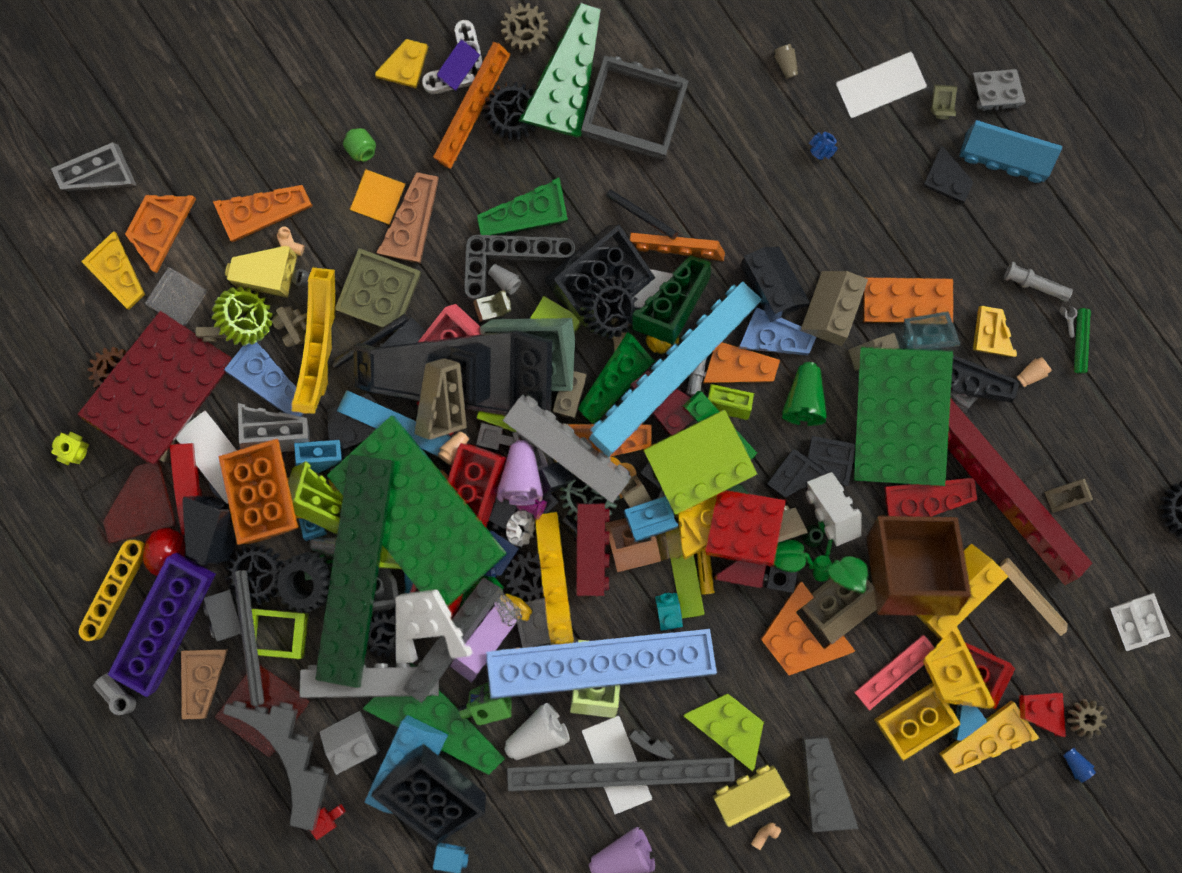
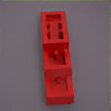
M194 443L170 445L174 491L182 535H185L183 496H202V489L199 486L198 467L195 461Z

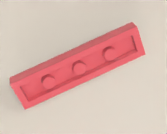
M921 635L855 690L854 693L866 708L871 710L924 665V658L934 649V646L924 635Z

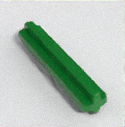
M1080 308L1077 311L1074 372L1085 374L1088 371L1091 310Z

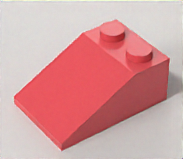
M457 304L450 305L443 309L418 342L481 335L480 326Z

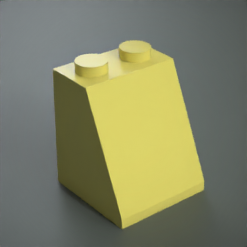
M282 246L232 257L231 263L227 264L225 275L227 280L236 287L242 286L243 289L251 288L252 291L288 298L297 254L290 247Z

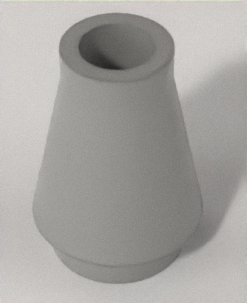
M494 264L488 272V275L494 279L498 286L510 295L515 293L521 285L518 275L497 264Z

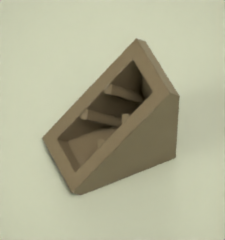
M1085 478L1044 492L1052 513L1093 500Z

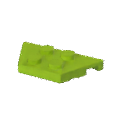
M728 693L683 715L749 769L754 770L764 722Z

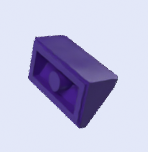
M461 39L438 71V80L456 91L479 59L480 54Z

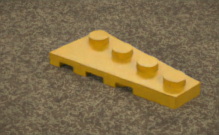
M1008 702L986 719L987 723L962 741H955L939 753L951 772L955 774L981 763L984 759L996 757L1008 749H1015L1022 746L1021 744L1039 739L1030 724L1020 718V710L1015 702Z

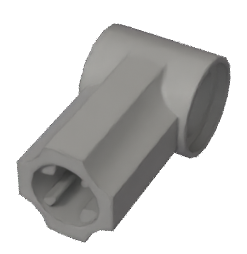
M108 673L95 681L93 687L109 704L112 713L123 715L134 711L136 707L135 698L128 694L117 680L109 677ZM122 698L126 701V708L124 710L119 707V702Z

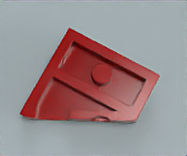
M1063 693L1019 695L1021 719L1034 723L1037 727L1048 730L1058 737H1066Z

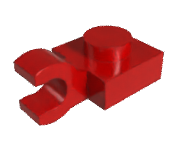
M342 804L330 812H327L325 807L320 810L316 828L311 831L316 840L337 826L333 820L346 812Z

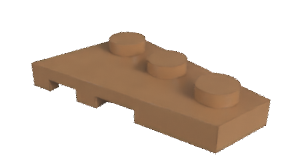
M228 649L181 651L182 719L207 718Z

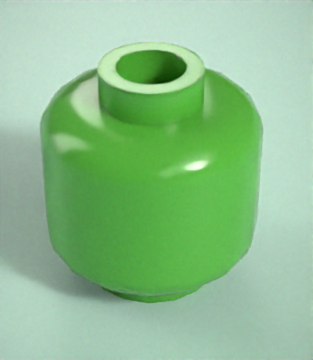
M358 128L347 132L343 146L355 161H367L373 157L376 143L365 129Z

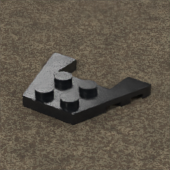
M370 393L361 396L378 404ZM339 405L327 409L329 441L340 440L341 460L343 461L346 458L344 450L362 443L376 429L338 412ZM336 464V465L330 467V472H331L338 464Z

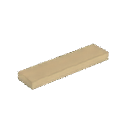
M1009 558L1004 559L1000 564V568L1008 575V578L1060 636L1067 632L1068 624L1016 565Z

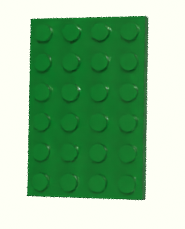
M879 347L860 348L854 480L945 486L953 351Z

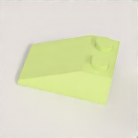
M620 685L572 690L570 713L615 718L618 710Z

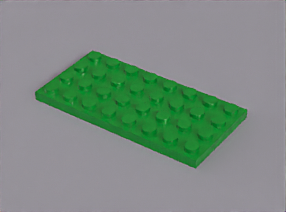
M390 416L350 453L395 461L382 545L420 592L438 590L448 607L507 554L395 416ZM349 455L327 475L342 495L344 494Z

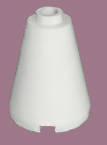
M550 704L541 705L506 740L504 748L510 758L520 760L563 746L569 742L567 728L564 723L560 724L557 719L560 715Z

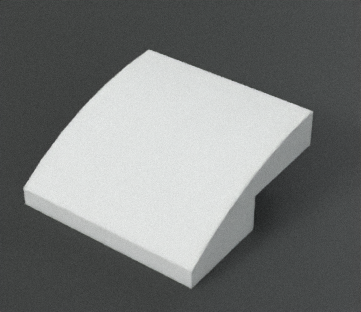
M1154 593L1110 608L1126 651L1170 636Z

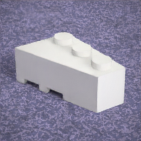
M830 472L808 481V491L805 492L807 500L810 504H814L816 508L815 514L819 522H824L826 526L824 529L828 539H833L835 545L839 546L861 537V513L858 509L854 511L851 508L852 500L850 497H845L842 492L844 489L834 474Z

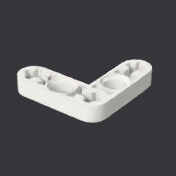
M459 21L455 26L457 42L459 43L461 39L465 41L463 33H459L463 27L470 30L468 31L469 41H466V43L474 47L480 54L479 62L475 63L476 69L479 71L483 61L474 26L470 21ZM472 69L458 88L472 84L475 78L473 74H470ZM439 70L429 72L423 77V86L430 94L453 90L447 85L443 86L442 82H437L434 88L429 85L432 78L435 81H440L437 78Z

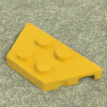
M717 494L677 514L682 553L685 560L706 548Z
M956 626L924 658L923 663L942 702L988 709L993 708L995 704Z

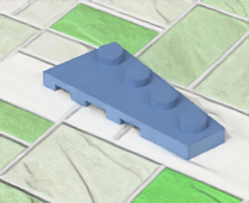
M257 342L253 345L248 343L246 346H242L224 369L226 373L281 412L302 417L303 413L292 411V401L297 387Z

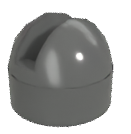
M298 269L294 271L292 281L298 287H306L310 274L304 269ZM300 272H303V273H302V276H301V283H299V282H298L299 273H300Z

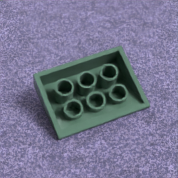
M572 318L491 319L480 327L481 334L517 330L553 340L551 391L573 390L575 335Z

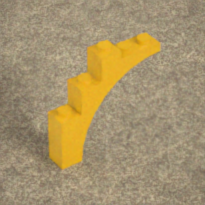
M312 268L308 277L306 335L299 380L292 401V411L301 412L303 414L315 413L320 397L324 396L328 385V359L332 350L331 327L335 318V270Z
M557 512L542 514L538 520L535 519L549 637L551 645L574 643Z

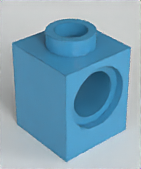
M439 843L436 849L433 869L461 873L462 868H466L469 854H465L466 847Z

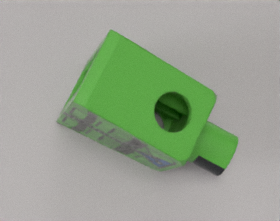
M488 682L469 692V703L458 707L459 714L462 719L473 716L477 725L511 717L512 697L491 699Z

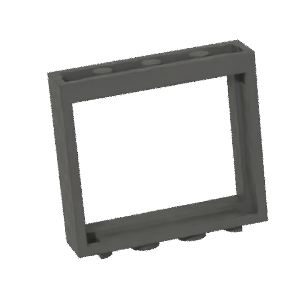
M604 56L581 129V136L665 161L689 81L679 77L678 74H673L672 76L665 74L663 70L658 68H645L638 62H624L618 56L616 58ZM609 70L679 91L663 145L592 124Z

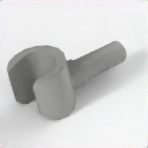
M1069 305L1070 311L1067 313L1066 308L1062 306L1060 314L1067 320L1069 337H1075L1073 319L1077 316L1078 312L1072 305Z

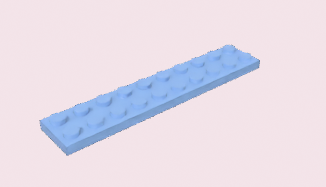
M710 629L486 652L491 699L710 676L717 673Z

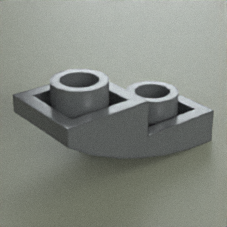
M634 728L629 734V737L647 751L664 758L672 759L674 757V754L671 752L673 747L665 739L660 741L656 738L650 744L648 741L651 738L642 729L638 732Z

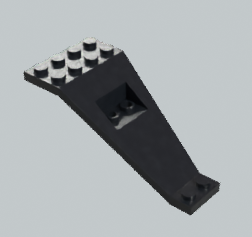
M513 330L378 348L357 343L353 345L354 387L373 393L420 401L425 365L445 358L460 363L465 409L506 416L518 399L524 395L525 397L530 396L538 403L537 406L542 410L551 412L553 340Z

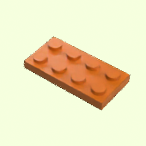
M867 278L868 281L863 293V323H953V279Z

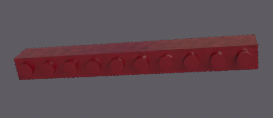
M950 398L947 449L1064 585L1080 578L1091 566L1092 562Z

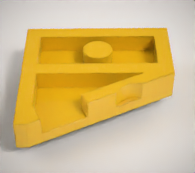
M406 39L378 69L375 74L376 78L417 88L428 45Z
M986 306L978 307L973 350L1016 357L1017 352L1016 349L1013 350L1009 338L1011 334L1006 326L1003 310Z

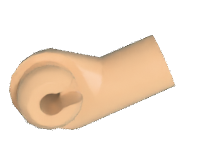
M281 227L277 233L280 246H288L297 255L302 256L305 246L295 243L290 230L287 227Z

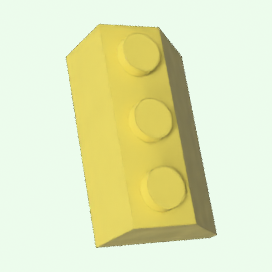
M762 766L756 770L757 774L751 777L745 775L737 779V784L729 788L726 785L716 790L717 794L713 798L728 827L790 796L774 766Z

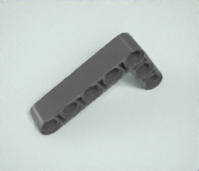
M473 235L467 240L465 293L471 301L485 297L487 259L565 262L575 253V244L568 238ZM476 242L483 244V248L478 252L471 249L472 245ZM503 243L505 249L502 252H495L493 250L495 244ZM525 244L527 250L524 253H518L515 250L516 246ZM540 245H547L549 251L546 254H540L537 251ZM564 245L572 249L567 255L561 254L559 251ZM480 264L482 270L476 274L470 271L472 265ZM479 286L481 287V292L475 296L469 293L471 287Z

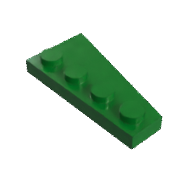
M560 178L554 179L552 182L544 186L541 185L527 194L520 195L512 201L500 204L477 215L481 235L497 236L568 222Z
M629 332L626 333L578 407V410L592 424H595L627 391L631 383L638 379L654 362L651 356Z

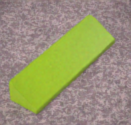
M679 528L667 531L666 537L682 618L705 615L694 555L686 560L683 558Z

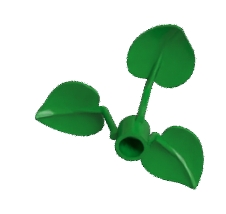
M818 520L819 529L826 534L824 522H819ZM833 539L828 541L825 556H818L814 562H812L809 554L803 553L804 546L802 543L796 540H784L778 543L774 561L776 568L787 572H797L805 566L807 560L809 569H813V577L817 581L823 582L831 578L835 583L847 589L861 593L865 592L868 574L865 563L855 557H845L841 562L835 560L832 564L829 555Z

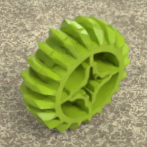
M240 286L237 289L232 287L228 291H224L215 300V305L212 308L214 312L212 319L217 321L214 327L221 329L219 335L225 334L227 336L226 341L233 339L234 345H237L239 342H241L242 346H246L248 343L253 345L257 341H261L272 325V321L269 319L273 313L268 312L270 305H264L265 298L260 299L257 297L258 292L252 294L251 288H247L244 291L243 287ZM245 313H247V315L244 318L241 317L240 319H237L240 315L243 316Z

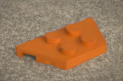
M146 195L125 235L133 243L136 250L153 272L157 273L196 200L194 196L175 197L174 195H165L158 197L156 195Z

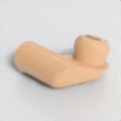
M775 823L763 826L757 832L751 845L761 850L769 835L772 838H777L781 829L775 826Z

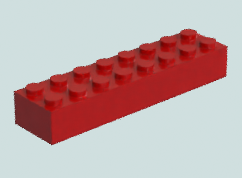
M460 443L447 481L486 527L497 496L507 457L467 443ZM413 584L410 593L420 592ZM463 594L447 607L452 615L450 616L451 621L458 612Z

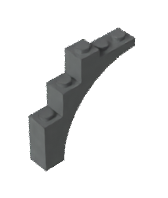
M238 700L225 704L223 714L238 718L256 728L270 741L280 755L287 770L292 789L290 826L314 830L317 825L329 773L323 772L324 769L321 767L311 766L310 769L307 768L314 741H309L308 736L302 734L292 736L298 709L292 708L293 704L279 702V705H273L271 712H268L269 708L257 705L255 709L246 707V702Z

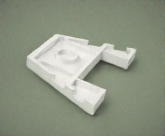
M438 590L407 593L396 597V663H411L418 660L413 639L444 635L451 658L468 657L473 654L470 646L466 647L463 642L461 630L455 628L450 616L452 615Z

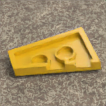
M113 231L81 261L127 309L132 308L145 295L116 232Z

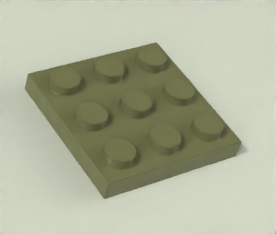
M359 248L335 310L383 328L401 315L406 314L421 271Z

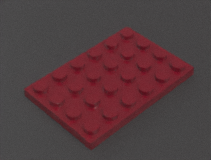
M160 311L80 410L78 417L152 466H155L226 374L224 369L233 358L209 342H203V338L196 337L195 333Z

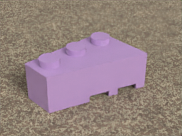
M495 605L492 610L490 609L482 619L483 622L474 630L466 642V647L470 646L473 654L468 657L454 658L450 666L471 683L487 663L486 652L495 651L518 621L498 605Z

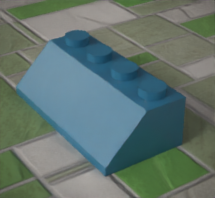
M976 120L966 132L959 157L965 158L964 160L969 163L976 164L979 162L986 164V167L989 169H1002L1007 171L1009 175H1022L1028 177L1029 181L1040 183L1050 176L1062 146Z
M407 715L395 735L365 803L383 812L392 813L371 797V793L408 753L423 743L439 755L448 734Z

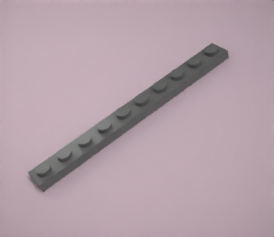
M733 757L507 767L508 791L735 781Z

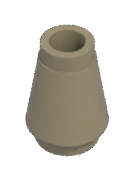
M791 44L775 49L776 55L774 58L786 79L798 75L795 49H792Z

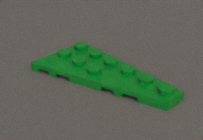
M414 662L409 663L410 667H418ZM440 689L439 696H427L422 703L412 696L374 697L363 708L398 728L404 718L409 715L448 734L441 750L488 775L505 759L468 718H461L458 708Z

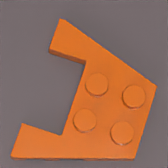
M802 581L797 583L794 593L787 598L784 606L761 637L762 642L788 675L843 657L855 651L844 636L832 645L829 643L823 648L800 619L796 611L814 598Z

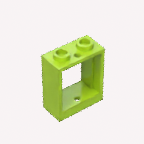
M252 609L255 638L257 637L259 615L295 618L292 652L257 649L258 655L295 659L304 658L309 613Z

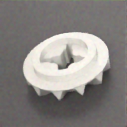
M524 510L517 511L508 520L506 535L511 544L522 547L523 544H529L530 538H534L533 531L536 530L534 526L536 521L531 513ZM518 525H523L525 531L522 532Z

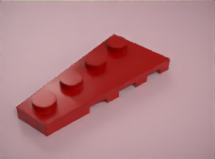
M973 478L945 481V486L908 484L884 487L887 516L932 517L977 500L975 480Z

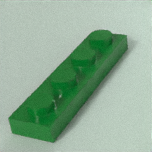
M699 390L683 405L697 422L720 412ZM736 430L751 460L757 452Z

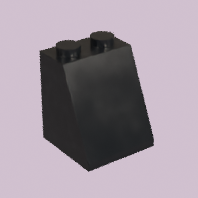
M183 496L186 555L194 558V562L200 565H207L208 563L220 564V562L229 561L236 543L229 503L227 504L212 496Z

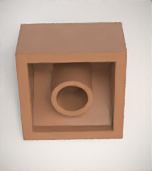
M626 518L605 523L606 530L609 531V542L617 572L661 562L655 536L635 542Z

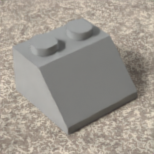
M361 711L320 731L326 756L336 775L380 752Z

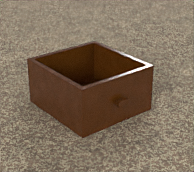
M877 517L866 537L877 614L957 616L972 596L958 517Z

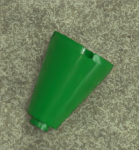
M805 362L797 369L782 411L783 420L789 423L800 425V421L808 422L807 426H818L826 422L827 413L821 369L813 362Z

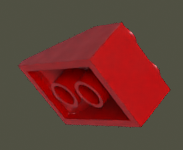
M965 643L995 704L993 708L996 709L1015 668L1011 663Z

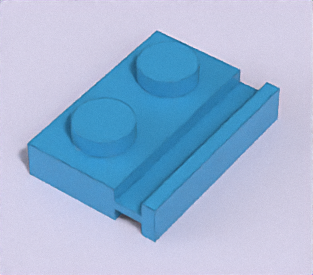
M666 496L624 510V515L635 542L678 527Z

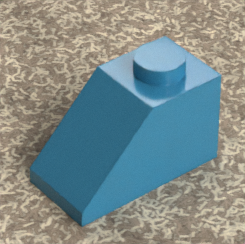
M340 440L294 443L295 466L306 461L311 465L310 469L317 474L342 461Z

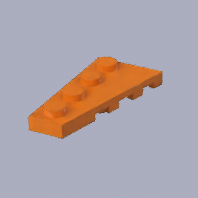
M631 233L630 241L636 250L639 251L655 250L660 253L692 255L718 261H724L725 257L723 248L715 240L676 237L673 240L668 236Z
M595 424L567 425L574 430V434L579 438L584 437L589 440L593 433L590 429ZM641 424L611 456L650 447L652 425ZM592 443V447L598 452H600L601 450L594 443Z

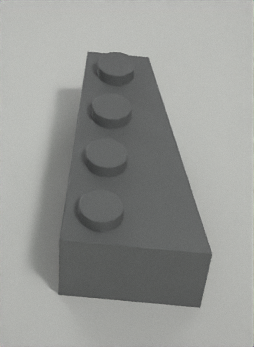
M824 735L802 737L809 828L812 832L859 829L828 738Z

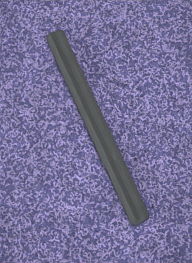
M240 570L235 571L233 575L250 701L252 706L264 704L247 572Z

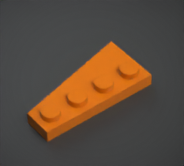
M303 185L277 189L267 193H255L251 196L234 197L224 201H213L232 243L313 207Z

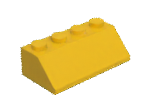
M970 544L964 550L972 596L957 616L917 615L938 638L944 639L1008 577L990 557L973 544Z

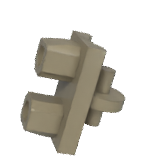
M291 306L278 308L276 310L278 314L271 321L278 330L284 327L288 330L289 333L282 337L286 347L305 344L307 313L301 314L299 309L293 310Z

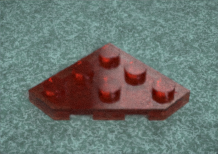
M159 461L155 466L146 463L136 466L103 521L109 543L176 525Z

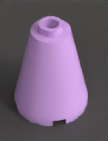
M517 440L510 446L497 491V499L503 502L504 498L509 500L511 505L524 506L535 504L536 499H539V502L542 501L543 492L534 448L526 440Z
M636 827L594 855L589 863L591 873H650L655 870L654 858H649V852L652 849L642 829L639 830V827Z

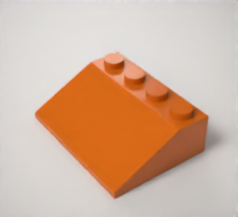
M278 439L218 456L237 544L256 543L298 528Z

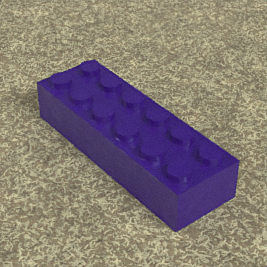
M177 552L168 556L108 676L146 697L157 691L216 574Z

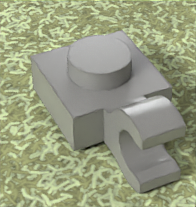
M481 423L476 445L499 450L500 444L510 447L516 441L513 437L503 435V428Z

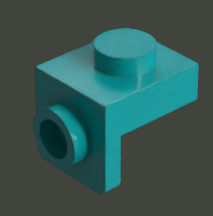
M664 593L656 596L655 600L661 631L683 627L677 593Z

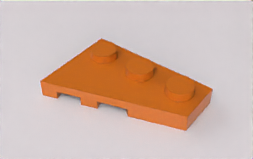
M721 342L712 353L703 384L773 382L780 360L746 349H738L739 347Z

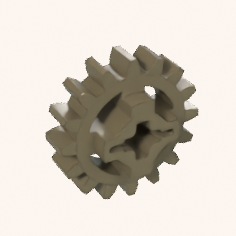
M519 3L517 10L510 7L511 14H504L507 21H501V25L504 28L501 30L502 36H506V44L512 42L511 48L515 49L516 46H519L520 52H523L524 47H527L528 51L531 52V46L533 45L539 48V41L545 42L544 35L548 34V28H546L548 20L544 19L545 13L540 12L538 14V6L530 9V3H527L526 8H523L521 3ZM535 20L539 23V30L534 26ZM511 25L516 30L514 36L510 31ZM526 25L529 26V29H528V28H524L523 30H521V26H522V27H526Z

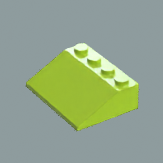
M725 409L644 449L675 515L757 475Z

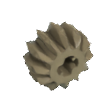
M1082 699L1081 705L1077 702L1073 703L1075 711L1068 710V713L1072 714L1073 718H1068L1067 722L1074 723L1070 730L1073 732L1077 731L1079 737L1086 735L1087 738H1092L1093 733L1096 735L1101 734L1099 727L1106 728V724L1101 722L1108 717L1101 714L1104 708L1102 706L1097 707L1096 701L1091 700L1088 702L1086 699ZM1086 714L1090 715V718H1088L1090 720L1089 723L1084 722Z

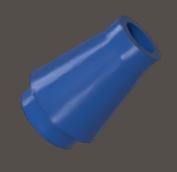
M1075 748L1070 749L1063 755L1075 779H1078L1081 783L1096 773L1093 769L1094 766L1078 753Z

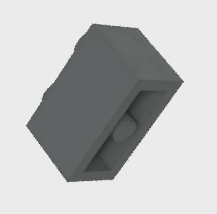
M227 590L204 598L203 610L205 615L210 618L212 624L209 625L210 633L213 638H216V641L241 635L237 597L232 594L234 590Z

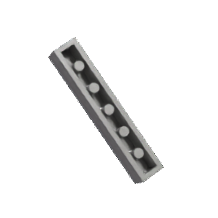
M522 395L503 421L613 503L631 478L628 475V470L621 465L616 466L610 461V457L608 458L602 451L598 452L592 447V443L586 438H579L575 435L574 430L565 423L562 425L558 422L552 412L544 411L538 407V403L533 398Z
M397 663L396 668H388V664H374V668H366L364 664L361 687L354 688L315 680L317 665H309L308 670H301L300 697L410 696L402 688L418 667H410L409 663ZM439 680L427 696H439Z

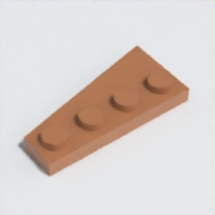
M416 172L404 197L405 199L400 209H398L382 245L377 251V255L421 263L439 181L437 176Z

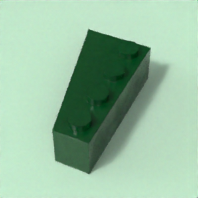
M690 255L673 272V276L667 282H664L653 296H650L645 301V305L632 314L633 330L674 345L711 278V262Z

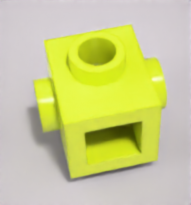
M71 431L69 435L61 433L53 441L51 453L58 456L57 461L69 465L70 462L80 464L87 454L89 444L81 441L82 436Z

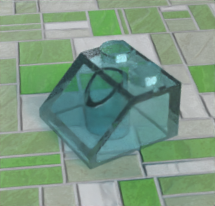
M949 312L904 319V339L908 349L937 350L960 346V341Z

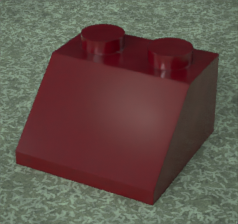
M735 560L716 573L713 579L762 588L766 565Z

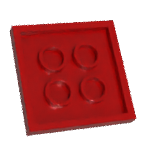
M727 490L717 494L705 554L774 566L786 500Z

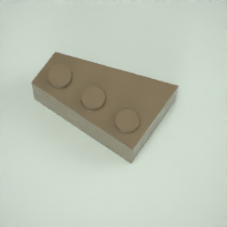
M445 358L425 365L414 434L431 440L467 428L460 363Z

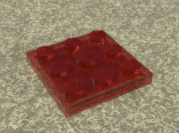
M259 664L264 704L258 706L269 708L268 712H271L272 706L279 705V702L293 704L292 708L298 709L297 721L311 701L307 698H301L298 691ZM247 674L225 704L238 700L246 702V707L255 709V706H252L250 701ZM224 704L215 718L266 756L271 757L276 749L270 741L256 728L246 722L223 714Z

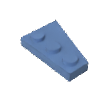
M756 307L738 349L809 355L816 337L800 331L801 326L782 318L770 322L765 311Z

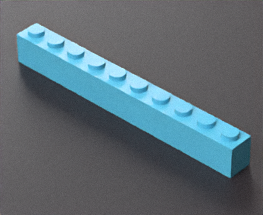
M743 281L738 286L733 285L725 293L728 297L723 302L719 299L711 307L713 312L709 316L704 314L696 322L698 327L694 331L689 329L682 336L683 342L679 346L674 344L666 353L668 357L664 361L659 359L651 368L653 372L649 376L645 374L636 383L639 387L634 392L630 389L621 398L623 403L619 407L614 405L606 413L608 418L603 423L599 420L590 429L593 433L589 440L608 458L758 306L762 299Z

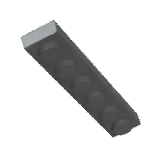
M482 578L452 620L455 628L461 630L463 634L461 638L464 643H466L503 592L500 587L485 578ZM444 635L439 637L402 688L403 691L420 703L425 700L454 659L450 657Z

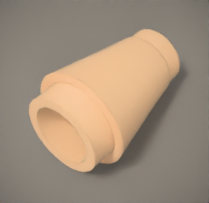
M1042 357L1039 359L1035 358L1017 376V379L1023 387H1026L1048 377V373L1052 370Z
M458 431L457 434L439 448L438 456L447 464L452 465L460 443H467L469 438L461 431Z

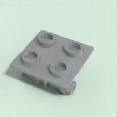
M1017 69L973 73L979 96L977 109L982 111L991 110L994 106V109L998 110L999 106H1001L1003 110L1005 108H1018V106L1026 103Z

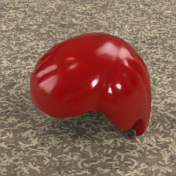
M161 528L152 532L147 538L143 550L145 567L153 575L158 576L168 556L177 552L186 557L184 537L178 531L171 528Z

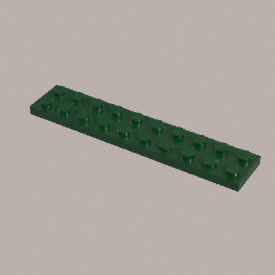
M353 454L349 455L315 676L317 681L354 688L361 687L395 461Z

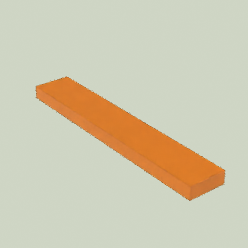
M493 42L433 156L434 159L446 168H452L486 103V97H489L490 91L493 89L511 55L499 43Z

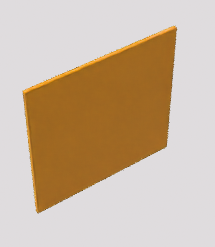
M365 170L350 210L390 225L405 184Z

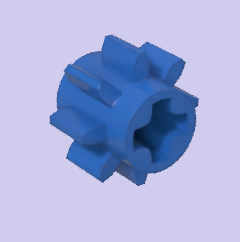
M818 132L809 142L812 145L810 151L818 159L823 160L825 157L829 159L838 149L834 146L837 141L828 132H823L822 135Z

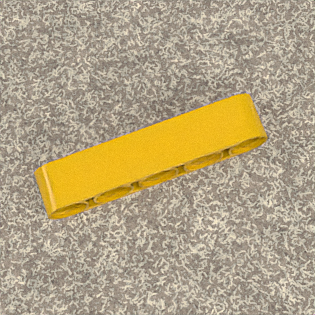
M127 540L121 546L79 627V635L83 640H99L105 635L143 561L145 543L142 541ZM133 544H136L138 547V553L135 556L130 553V548ZM123 564L128 568L125 576L120 574V567ZM112 584L117 587L115 596L109 593V588ZM102 604L107 608L105 616H101L99 613V607ZM90 625H94L96 628V634L93 637L88 633Z

